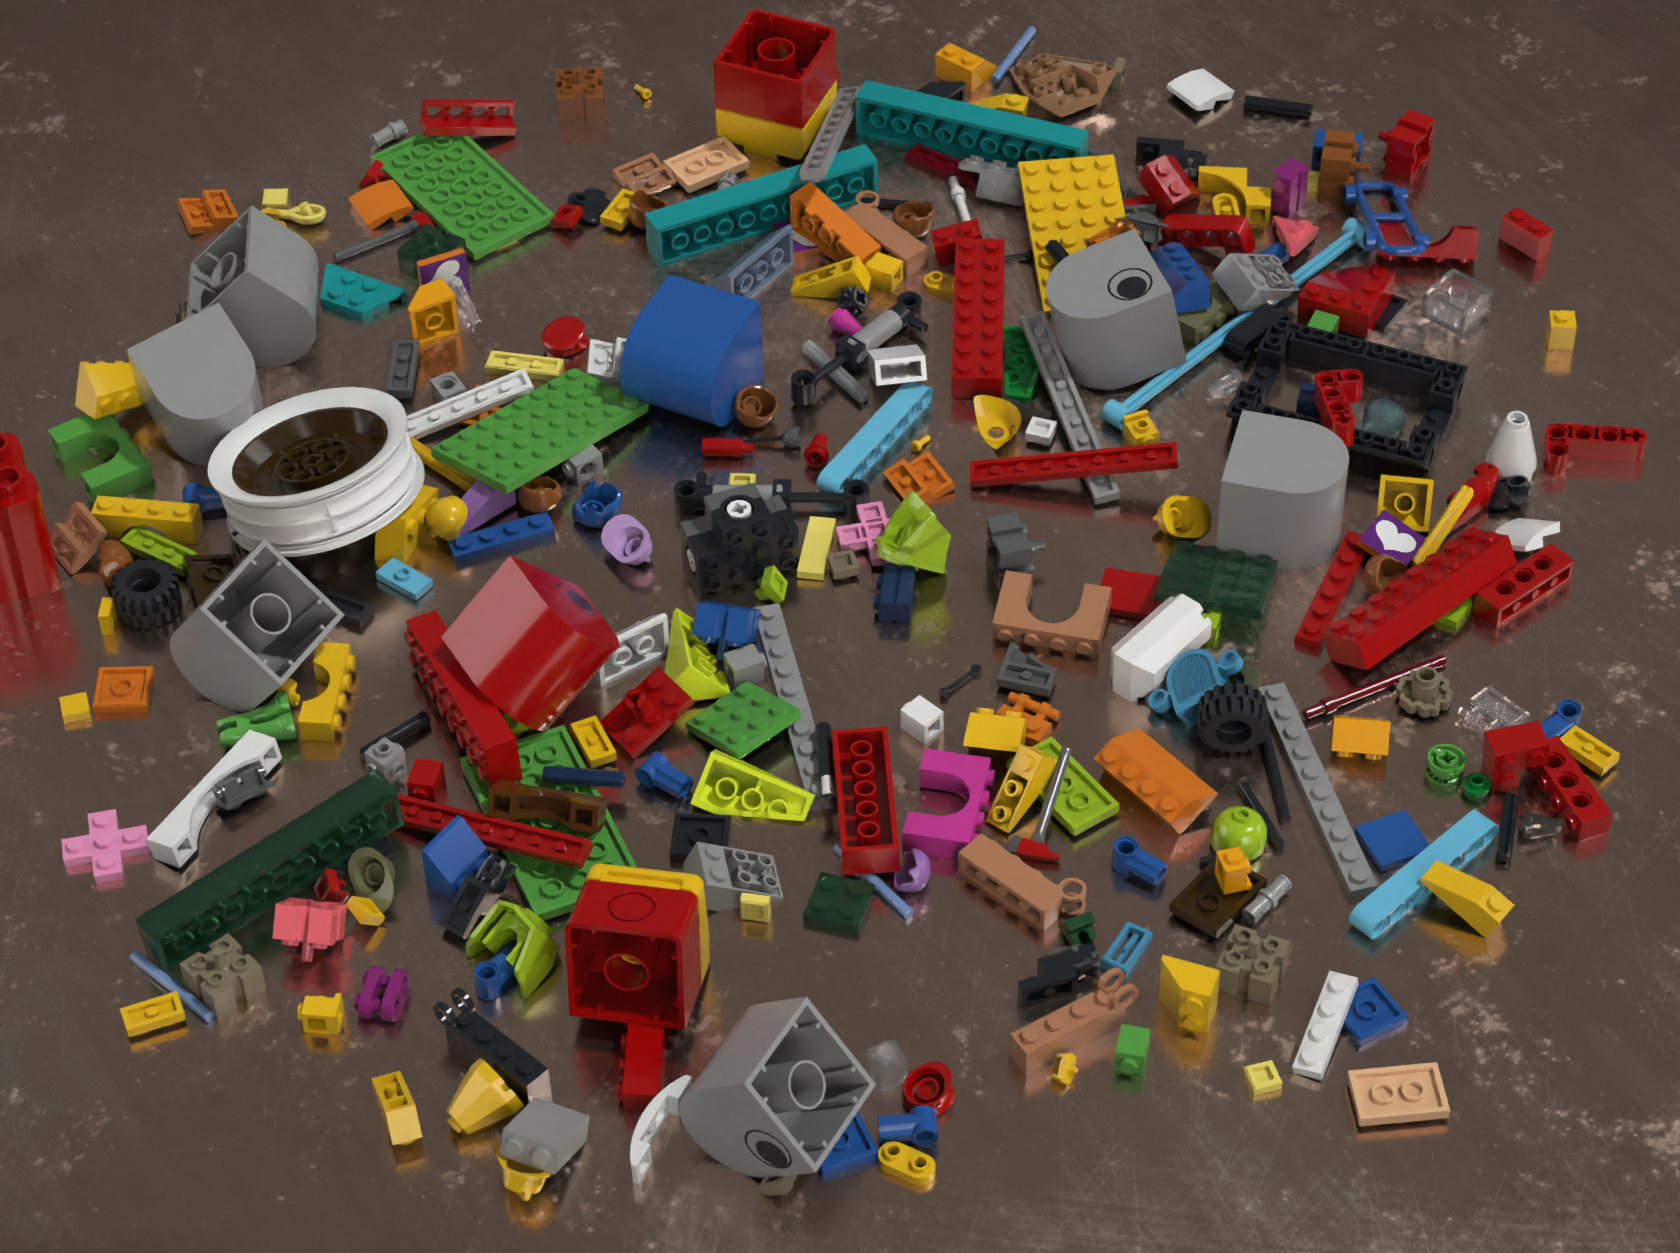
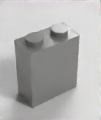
M535 1097L503 1129L500 1156L555 1175L586 1143L590 1116Z

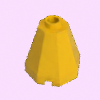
M479 1058L468 1070L446 1112L450 1117L446 1121L458 1134L463 1130L468 1135L515 1114L524 1105L511 1088L509 1089L503 1079L484 1060Z

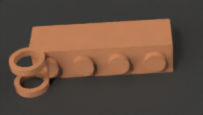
M869 190L859 192L855 197L856 205L846 210L845 213L881 246V253L903 261V277L906 279L927 267L928 247L880 213L876 208L880 203V197L876 192ZM863 197H872L875 199V201L866 204L862 203L860 199Z
M982 833L958 852V871L1043 931L1061 916L1073 918L1084 914L1086 910V900L1084 898L1087 894V887L1082 880L1071 877L1062 880L1059 885L1054 884L1044 877L1040 871L1031 868L1022 862L1017 855L1009 853L998 842L989 839ZM1071 884L1077 885L1082 889V892L1080 894L1074 892L1064 893L1063 888ZM1063 902H1080L1081 907L1076 911H1068L1063 908L1062 904Z
M1112 968L1105 972L1098 981L1097 986L1099 989L1010 1033L1009 1056L1025 1076L1054 1062L1058 1053H1072L1121 1028V1024H1125L1126 1008L1137 999L1139 990L1132 983L1120 987L1125 980V973L1120 968ZM1118 975L1111 985L1105 987L1106 982L1111 977ZM1132 991L1127 999L1122 1002L1119 1000L1123 994Z

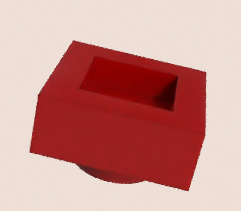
M562 204L550 222L554 228L572 229L584 211L580 205Z

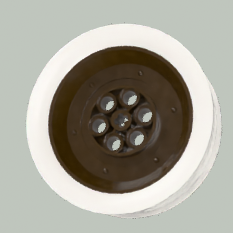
M362 387L318 390L298 395L267 407L251 416L239 427L230 431L217 445L208 463V477L211 485L220 494L227 513V527L233 540L242 548L251 552L265 539L283 557L304 556L329 551L358 541L378 531L409 507L419 494L425 478L423 462L414 451L407 432V416L402 404L385 392ZM235 531L239 533L235 537L232 535V532Z

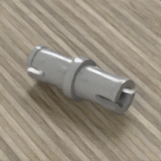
M1279 874L1265 889H1260L1256 893V898L1241 911L1243 918L1250 924H1255L1268 910H1273L1278 905V900L1292 888L1291 881L1286 876Z

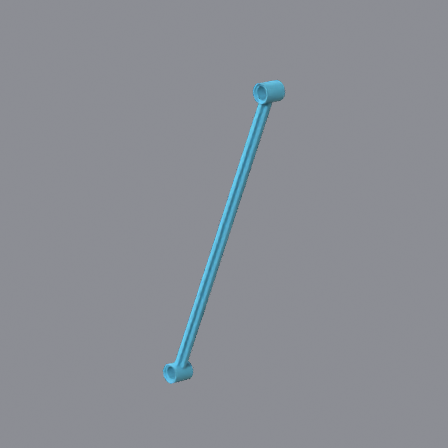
M1353 217L1349 218L1342 228L1340 238L1291 274L1295 279L1296 286L1299 287L1352 245L1356 244L1363 248L1364 231H1369L1368 226ZM1279 301L1274 302V303H1272V304H1270V305L1274 306V305H1275L1276 303H1278ZM1256 310L1239 313L1185 354L1187 363L1160 373L1124 402L1119 403L1114 399L1109 400L1101 410V419L1122 431L1124 415L1134 413L1223 344L1228 331Z

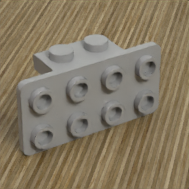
M970 155L969 158H965L958 163V169L980 173L976 197L1024 206L1018 165H1016V168L1006 166L1007 162L993 160L992 163L983 161V157Z

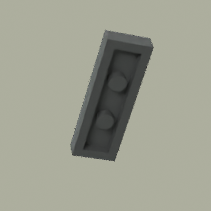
M394 340L386 393L394 398H412L420 351L419 340Z

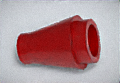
M824 433L815 434L804 450V459L809 466L814 468L821 467L829 459L828 437Z

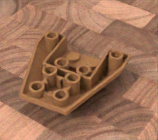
M1048 53L1039 54L1030 61L1018 62L1017 66L1008 69L1009 74L1024 96L1029 97L1031 102L1061 118L1100 103L1116 75V68L1103 62Z

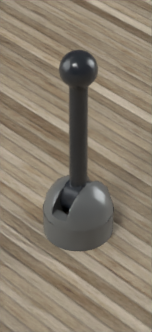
M799 427L787 428L782 436L748 438L743 435L739 438L744 439V443L783 441L788 447H801Z

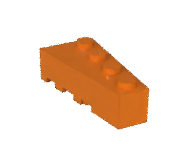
M812 182L807 183L790 195V225L793 226V231L820 247V251L835 262L858 255L865 266L866 262L871 260L877 252L881 253V246Z

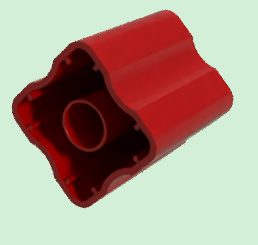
M0 432L1 605L13 599L32 598L55 590L60 584V575L39 487L33 473L28 471L20 441L14 434Z

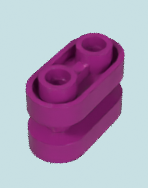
M372 965L369 970L364 972L363 989L355 997L354 1009L358 1011L359 1017L373 1019L376 1011H381V1019L383 1021L396 1022L408 989V970L394 968L391 976H386V968L384 966ZM384 988H386L384 997L381 999Z

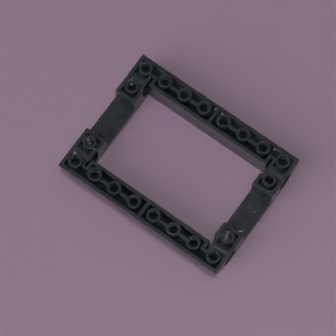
M1273 318L1258 347L1255 368L1248 382L1241 381L1226 412V417L1239 421L1242 410L1309 421L1324 426L1322 419L1267 405L1287 362L1322 371L1356 369L1363 373V381L1428 397V405L1420 425H1414L1408 447L1407 441L1354 428V443L1346 448L1430 470L1458 406L1468 366Z

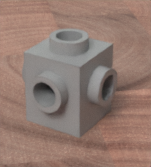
M384 737L364 752L368 775L386 788L390 787L407 773L405 751L398 743H393Z

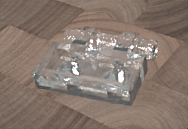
M1490 685L1470 698L1469 706L1473 708L1471 711L1463 706L1457 711V716L1463 719V723L1469 728L1474 727L1480 731L1483 738L1484 731L1528 723L1531 714ZM1482 717H1485V718H1487L1488 720H1490L1491 723H1490V724H1487V723H1486L1485 721H1483L1481 718H1482Z

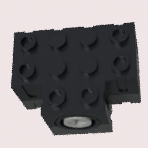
M755 483L704 496L705 516L680 523L682 560L700 595L734 586V584L737 585L758 579L763 576L765 568L772 565L779 572L798 567L800 560L799 530L780 495L764 500Z

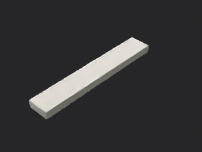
M525 368L408 415V435L416 440L532 393L534 386Z

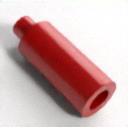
M702 439V456L744 457V453H753L754 443H744V439Z

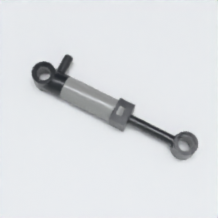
M911 291L899 294L896 304L851 336L846 333L835 341V358L815 373L804 369L795 371L791 375V400L798 405L813 403L816 398L818 382L841 365L853 372L865 364V357L868 355L867 350L878 348L904 327L912 326L922 333L926 332L928 324L921 320V296Z
M702 471L698 472L696 481L685 479L675 484V510L680 515L692 516L699 511H705L704 496L743 485H706L707 474ZM773 479V485H756L764 500L780 495L791 515L792 503H843L845 511L853 516H857L856 505L870 503L869 485L860 479L848 481L844 485L843 492H792L791 479Z

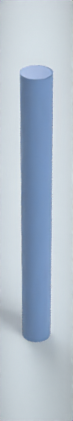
M1033 26L1028 27L990 77V81L993 84H997L1034 36L1036 29Z
M839 842L834 846L833 850L841 857ZM874 873L859 874L905 919L913 915V909Z
M138 950L131 953V961L169 992L177 991L180 1000L206 1022L213 1019L215 1014L211 1009Z

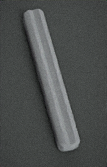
M812 340L802 344V352L820 368L832 360ZM841 366L829 374L859 403L868 401L869 391Z

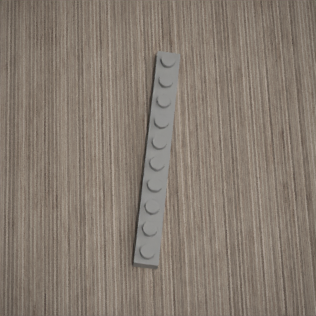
M861 86L839 88L837 96L800 169L801 181L819 182L826 177L856 112L855 96Z
M1044 310L1019 316L1020 325L1072 450L1102 449ZM1113 475L1084 477L1095 505L1120 499V491Z
M780 604L754 607V609H761L758 633L776 696L800 709L802 718L788 726L786 731L802 788L815 794L809 811L824 809L820 805L822 784L819 780L815 724Z
M1285 683L1259 687L1262 695L1266 698L1269 722L1349 898L1370 895L1378 888V884Z

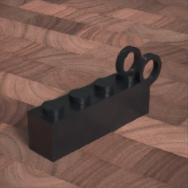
M456 988L451 992L454 1004L462 1012L459 1016L456 1017L452 1009L443 1002H438L433 1006L437 1019L445 1026L447 1044L472 1064L479 1058L484 1060L503 1079L509 1089L511 1088L523 1104L527 1106L535 1097L541 1099L551 1091L549 1068L476 1013L473 1000L464 990ZM459 996L464 1000L467 1007L462 1003ZM442 1011L448 1016L449 1020L444 1016Z

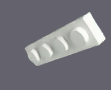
M1329 971L1293 1063L1292 1069L1294 1074L1322 1081L1358 987L1357 977Z

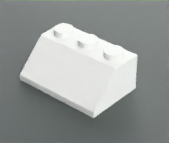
M665 613L652 615L616 632L619 648L596 673L593 679L600 687H603L666 656L669 645L667 615Z

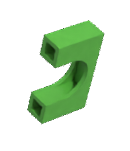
M84 414L48 429L52 449L63 463L94 450H108L116 453L115 457L110 461L81 473L85 493L93 503H95L98 495L121 497L152 483L150 472L153 471L150 460L147 457L143 458L137 443L130 441L129 434L125 428L121 429L119 427L118 420L114 414L98 419H93L89 415Z

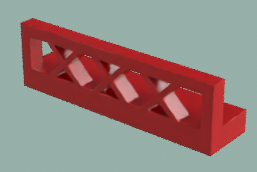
M422 99L419 125L424 136H515L517 129L513 121L515 102L513 99ZM428 107H439L441 109L435 115H427ZM454 107H461L463 109L458 115H451L449 113ZM477 107H484L486 109L481 115H473L471 113ZM500 107H507L506 115H496L494 111Z

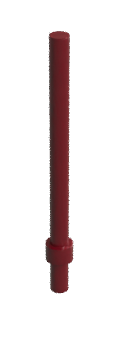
M1440 655L1338 696L1322 698L1319 700V703L1302 709V715L1307 720L1322 713L1325 715L1337 711V707L1398 684L1400 677L1409 676L1412 670H1417L1423 666H1429L1434 669L1447 664L1444 655Z

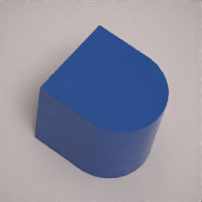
M669 274L638 314L627 336L620 365V384L624 395L719 427L728 425L736 417L733 411L736 393L746 386L752 384L759 385L764 378L760 302Z

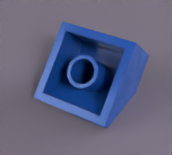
M459 815L421 851L426 886L429 890L452 902L466 875L469 874L475 877L483 862L488 858L486 846Z

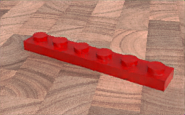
M1347 530L1295 635L1294 643L1321 650L1324 644L1322 632L1335 621L1368 552L1356 545L1363 534Z

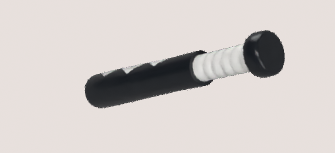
M820 722L815 726L819 780L822 784L820 805L824 809H832L837 804L836 796L833 795L832 783L834 781L832 729L829 723Z

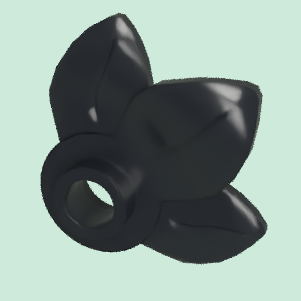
M593 188L586 189L582 193H572L568 196L567 200L568 205H580L584 211L580 218L592 224H597L598 215H601L611 202L605 198L606 192Z
M1517 475L1510 477L1507 482L1498 481L1489 507L1499 510L1505 509L1511 504L1521 506L1527 503L1530 499L1529 493L1531 492V483L1527 477Z

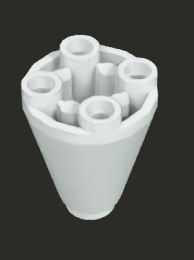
M1512 411L1507 415L1486 452L1485 463H1491L1499 469L1498 481H1507L1510 477L1517 475L1525 476L1530 481L1532 474L1536 471L1537 456L1528 416L1521 411Z

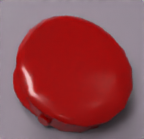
M564 316L552 321L545 327L541 335L543 346L547 348L551 355L556 357H566L581 352L589 343L588 338L584 335L583 322L575 316Z
M931 1061L922 1064L915 1070H911L905 1078L901 1090V1101L905 1108L911 1111L917 1106H930L935 1109L936 1115L950 1108L955 1099V1089L952 1085L953 1078L950 1068L942 1062Z

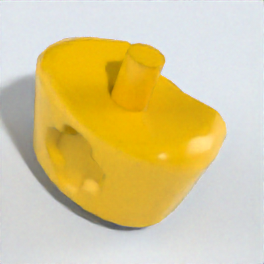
M288 678L277 689V693L286 692L290 706L295 707L300 701V695L296 693L297 682Z
M1058 1053L1053 1064L1051 1078L1064 1085L1070 1084L1073 1073L1078 1072V1068L1075 1067L1076 1056L1073 1053Z

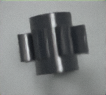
M848 286L840 290L842 295L837 297L838 308L847 309L852 316L855 315L856 317L865 313L863 308L868 305V298L862 289H858V286L852 288Z

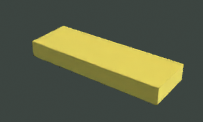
M491 350L485 365V373L506 376L525 368L530 379L550 381L562 374L564 359Z
M810 516L797 568V578L824 579L827 554L830 553L836 527L835 518Z

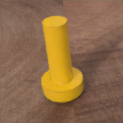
M638 84L634 86V89L641 93L640 95L643 99L650 98L651 90L642 88Z
M926 435L919 441H912L910 444L911 449L914 452L921 451L922 446L930 441L931 437Z

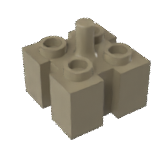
M1235 924L1227 941V950L1223 949L1216 965V969L1220 970L1219 990L1233 995H1237L1238 990L1248 993V1000L1270 1006L1277 991L1278 980H1282L1289 964L1291 941L1268 935L1267 939H1262L1257 936L1256 930Z
M229 933L209 945L210 951L205 955L197 952L180 963L184 985L197 999L203 997L204 1005L214 1012V1016L218 1020L236 1009V1001L243 997L248 1001L266 989L262 967L249 953L243 956L241 945Z

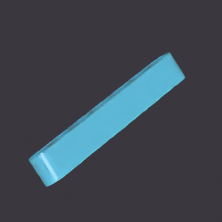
M917 381L903 383L821 471L817 479V489L823 492H843L844 485L848 481L861 479L928 407L933 397V388Z
M1476 809L1470 811L1362 900L1352 910L1348 923L1370 939H1376L1432 892L1419 879L1436 860L1459 870L1493 841L1498 833L1499 826Z

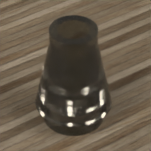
M1528 811L1526 814L1519 815L1517 822L1518 834L1527 840L1560 835L1562 832L1561 818L1549 817Z

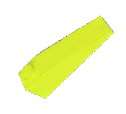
M676 608L672 616L665 673L693 701L726 696L730 693L727 678L724 672L717 671L714 665L717 659L705 647L708 642L700 641V636L692 635L694 619Z
M715 749L710 753L690 804L716 815L805 821L815 794Z

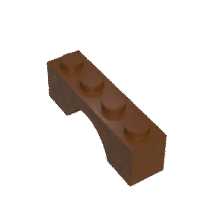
M498 780L489 788L487 816L510 820L545 818L561 822L570 830L596 834L605 825L608 798Z

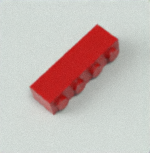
M631 999V1000H659V999ZM624 1023V1029H628V1034H622L621 1048L622 1052H626L625 1058H620L619 1076H623V1082L617 1083V1100H622L623 1112H644L654 1097L661 1092L667 1028Z

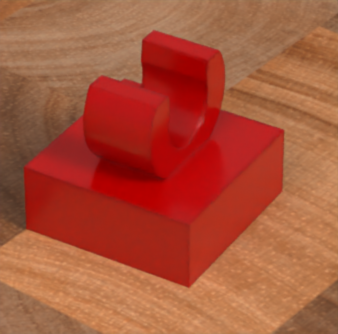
M376 159L358 187L363 190L370 185L388 180L389 177L386 173L379 172L384 164Z
M325 868L316 882L314 892L317 901L345 903L349 892H343L346 881L337 878L336 870Z

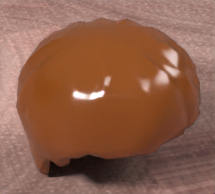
M638 190L630 199L628 217L634 227L646 230L645 213L669 205L664 200L653 195V193L647 194L643 190Z
M909 201L893 209V222L903 230L908 231L913 237H923L932 229L934 222L932 203L925 204L922 201Z
M753 384L738 391L733 402V411L737 419L749 428H762L771 422L778 409L776 396L765 387Z
M537 476L518 487L519 503L522 508L532 514L549 512L562 499L560 484L548 476Z
M104 540L98 545L99 558L101 559L99 573L104 579L103 583L110 587L113 575L118 574L117 570L121 567H126L125 564L129 562L134 563L127 548L120 542Z
M1380 554L1370 558L1364 568L1363 576L1364 586L1368 594L1371 596L1379 593L1391 581L1397 580L1406 574L1407 566L1404 562L1387 554Z

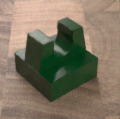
M1092 911L1065 920L1058 925L1061 935L1067 938L1071 946L1081 944L1078 933L1085 934L1088 942L1096 938L1093 924L1096 921Z

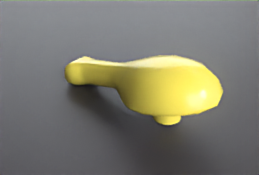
M303 202L299 206L288 210L275 209L279 210L282 215L277 216L278 219H288L302 225L317 224L326 217L324 207L317 204H309L308 202Z

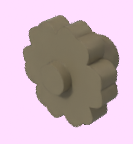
M1429 666L1412 670L1409 676L1400 677L1399 683L1396 686L1399 706L1410 714L1418 712L1421 717L1438 716L1439 710H1447L1452 701L1453 691L1449 688L1450 681Z

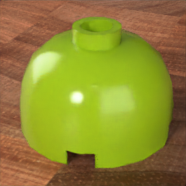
M1232 806L1217 815L1212 824L1210 844L1214 851L1239 846L1240 850L1244 853V857H1247L1249 861L1256 859L1264 852V847L1267 843V826L1258 812L1246 806Z

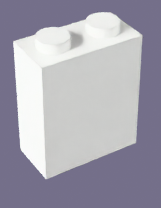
M918 345L867 350L869 375L877 386L927 380L925 354Z

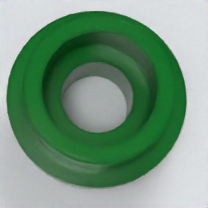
M1471 773L1464 777L1462 787L1468 797L1481 799L1489 793L1491 782L1483 774Z

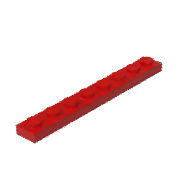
M1177 442L970 461L971 488L1178 469Z
M397 793L394 794L382 815L386 822L434 834H439L459 815L485 846L578 869L583 868L594 847L590 839L487 816Z

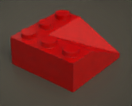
M1376 265L1325 271L1307 281L1298 296L1297 319L1310 322L1315 310L1340 316L1339 331L1368 338L1375 326L1376 320H1379L1391 300V295L1394 294L1396 271Z

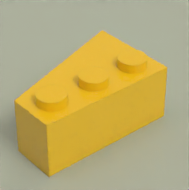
M423 485L415 500L404 512L389 524L376 531L375 560L388 562L394 557L404 564L407 562L428 528L426 512L429 506L438 499L439 488Z

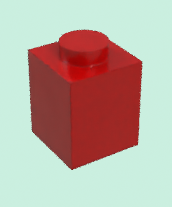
M416 758L406 782L408 796L437 803L446 781L443 762Z

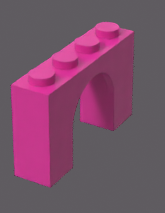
M925 748L919 768L920 787L955 793L962 797L967 804L960 811L946 816L908 811L902 831V851L909 852L912 848H917L927 855L958 859V852L979 835L977 829L983 828L985 812H982L983 807L988 808L990 791H987L988 786L993 787L995 770H991V758Z

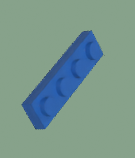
M546 511L461 535L453 541H447L455 563L458 564L556 536L555 527Z

